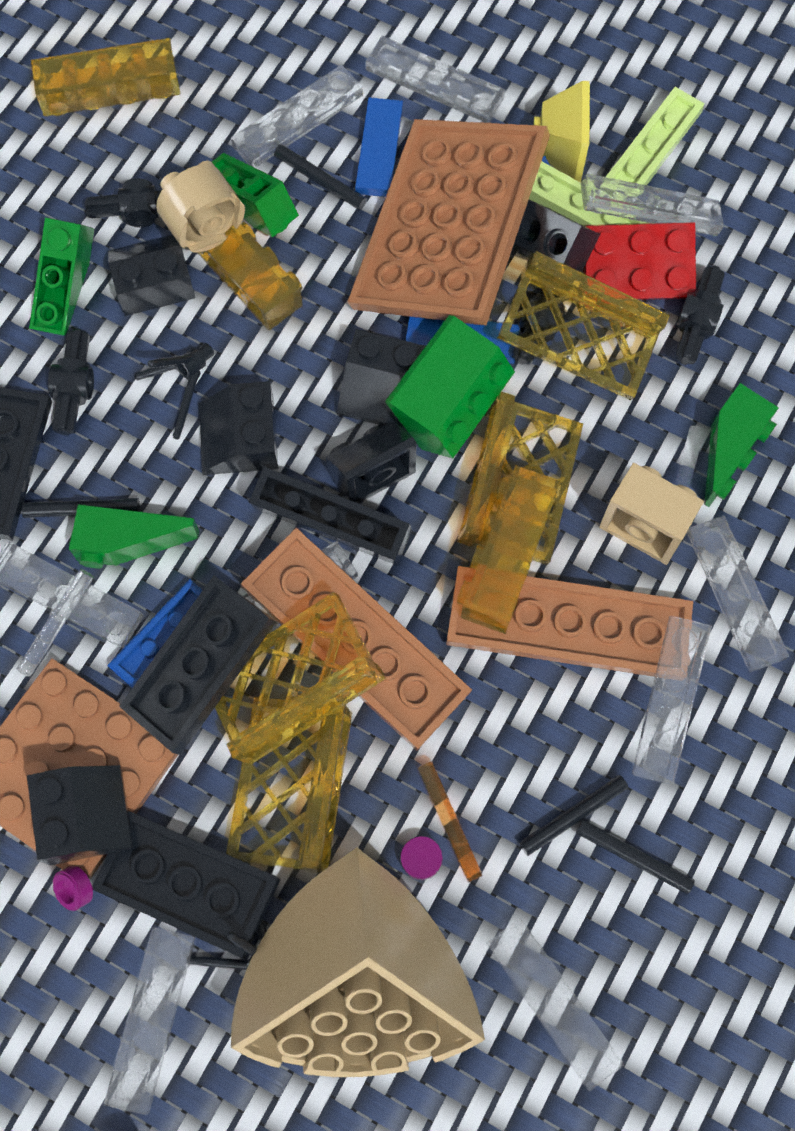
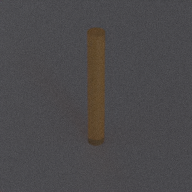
M433 762L418 767L423 782L467 882H472L482 877L483 874Z

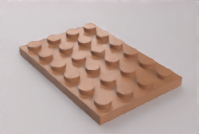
M414 119L348 299L351 308L360 311L444 321L449 315H452L464 323L487 325L550 137L547 126Z

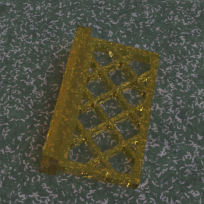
M536 251L525 263L521 273L522 278L497 338L626 399H634L659 333L665 329L670 315ZM529 283L542 288L547 302L531 307L525 293ZM564 301L574 303L580 318L565 323L558 304ZM520 304H522L524 310L518 312ZM550 307L557 326L541 331L534 312ZM523 316H527L534 335L526 338L510 332L513 321ZM601 316L609 320L614 333L598 338L591 319ZM583 323L591 342L575 347L567 328ZM560 331L567 351L557 354L549 350L544 337ZM631 332L647 338L643 350L631 354L624 335ZM616 338L624 358L609 363L601 344ZM537 340L538 345L533 343L532 341ZM591 347L594 348L601 365L592 370L582 365L578 352ZM639 358L638 363L636 365L634 359ZM626 362L632 376L628 387L616 382L611 370L612 367Z
M501 392L492 405L457 542L468 546L477 543L548 565L552 559L583 423L514 402V395ZM516 415L529 418L537 431L522 438L514 425ZM556 427L571 432L569 444L560 449L557 448L548 431ZM512 436L515 442L509 444ZM541 436L550 454L535 460L526 443ZM518 447L529 465L513 472L506 460V454ZM567 452L566 457L564 459L561 454ZM554 458L562 474L561 478L549 483L540 465ZM502 470L506 474L503 478H501ZM532 470L542 488L527 495L517 477ZM510 481L520 499L505 507L497 494L499 486ZM558 486V491L556 494L553 488ZM546 492L554 507L551 514L541 518L531 500ZM524 504L534 523L518 530L508 512ZM495 505V507L497 508L498 511H496L495 513L491 514V513H492V510H493V506ZM500 516L511 532V535L504 539L486 535L489 522ZM550 520L549 528H547L545 523ZM537 527L545 539L543 552L529 548L522 535ZM515 539L517 544L512 543L510 541Z
M332 592L269 633L239 673L233 698L223 696L215 709L230 739V742L226 745L232 758L253 764L384 681L386 677L380 666L371 658L340 596ZM334 608L338 618L333 633L317 630L321 615ZM344 629L348 637L342 636ZM296 631L306 633L299 655L283 652L289 635ZM315 636L331 639L325 661L308 658ZM340 641L352 644L359 656L345 666L334 664ZM262 653L272 655L266 677L250 673L254 659ZM282 657L297 661L291 683L275 679ZM307 663L323 667L319 682L311 688L300 686ZM248 679L264 682L257 705L242 701ZM273 685L289 688L284 705L276 710L267 708ZM240 706L255 710L251 726L242 732H239L235 724Z
M254 697L227 845V855L243 862L308 870L313 873H321L329 867L353 714L345 703L328 702L327 705ZM264 708L279 710L286 719L284 723L269 734L261 726ZM286 711H294L296 713L290 717ZM308 713L322 714L320 729L306 739L295 723ZM292 727L302 743L286 756H283L273 743V740ZM259 732H260V734L262 735L263 739L258 742V737H259ZM318 741L315 751L311 745ZM269 745L279 761L260 774L254 766L255 754ZM308 749L315 759L312 771L299 779L289 765V762ZM285 767L296 783L277 797L266 780ZM253 773L256 779L251 782V776ZM311 781L309 792L305 785ZM262 785L272 799V802L253 815L247 806L248 794ZM301 789L308 799L307 810L293 820L282 803ZM275 808H278L289 824L270 838L259 821ZM245 814H246V815L248 816L249 820H247L245 823H243V822H244V816H245ZM304 822L302 833L298 826ZM254 826L265 843L252 853L238 852L241 835ZM293 830L301 840L299 859L284 858L275 846L276 843ZM270 849L275 856L262 854Z

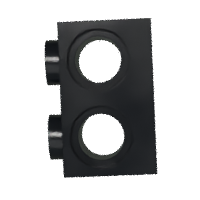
M528 200L514 243L521 246L518 251L519 254L536 262L539 257L547 260L544 267L559 275L564 276L566 271L581 275L600 234L548 207Z

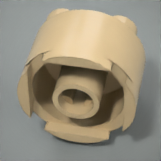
M203 161L197 166L188 168L181 173H169L161 181L160 186L163 190L157 200V212L184 249L188 247L191 252L199 253L215 248L228 239L224 233L232 225L237 229L244 218V204L211 161Z

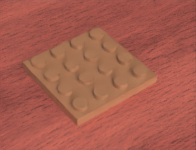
M51 658L0 726V826L36 851L27 775L75 766L120 765L122 767L128 812L137 814L178 754L168 750L121 709L119 702ZM108 854L56 864V866L62 870L71 865L77 866L86 873L90 880Z

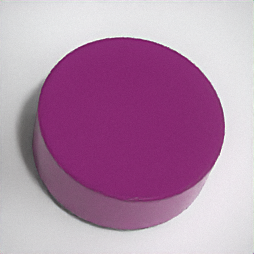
M420 836L409 840L404 845L401 852V865L408 876L416 880H427L439 871L442 864V851L434 840Z
M71 865L54 875L53 891L63 907L76 911L91 902L93 897L92 885L88 876L81 868Z

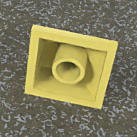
M581 81L543 101L540 117H534L533 125L547 126L550 137L543 155L546 156L548 163L580 183L589 147L590 81Z

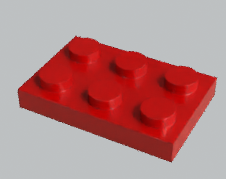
M695 222L585 226L600 234L584 267L585 302L684 299L688 293L690 294L696 290Z

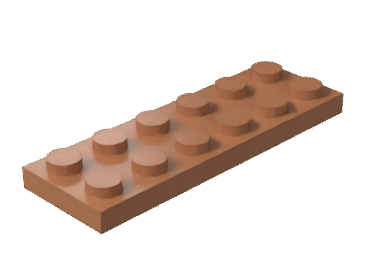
M297 528L241 583L242 589L416 751L472 691L467 684Z
M458 566L446 645L683 681L687 674L693 601Z

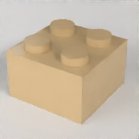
M633 462L610 500L599 528L667 565L704 501L698 498L696 493L690 488L683 485L676 486L663 479L661 474L649 466H639Z

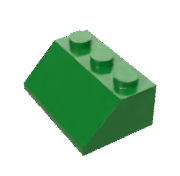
M449 315L386 399L385 403L414 438L421 450L453 459L515 371L497 345L457 317Z

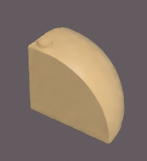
M358 848L352 850L307 883L288 902L271 924L259 943L256 953L253 955L243 977L234 1008L231 1029V1048L269 1066L279 1068L282 1062L303 1066L304 1074L326 1077H366L408 1071L409 1062L432 1056L436 1063L466 1051L485 1040L480 1014L472 990L446 938L412 893L397 878Z

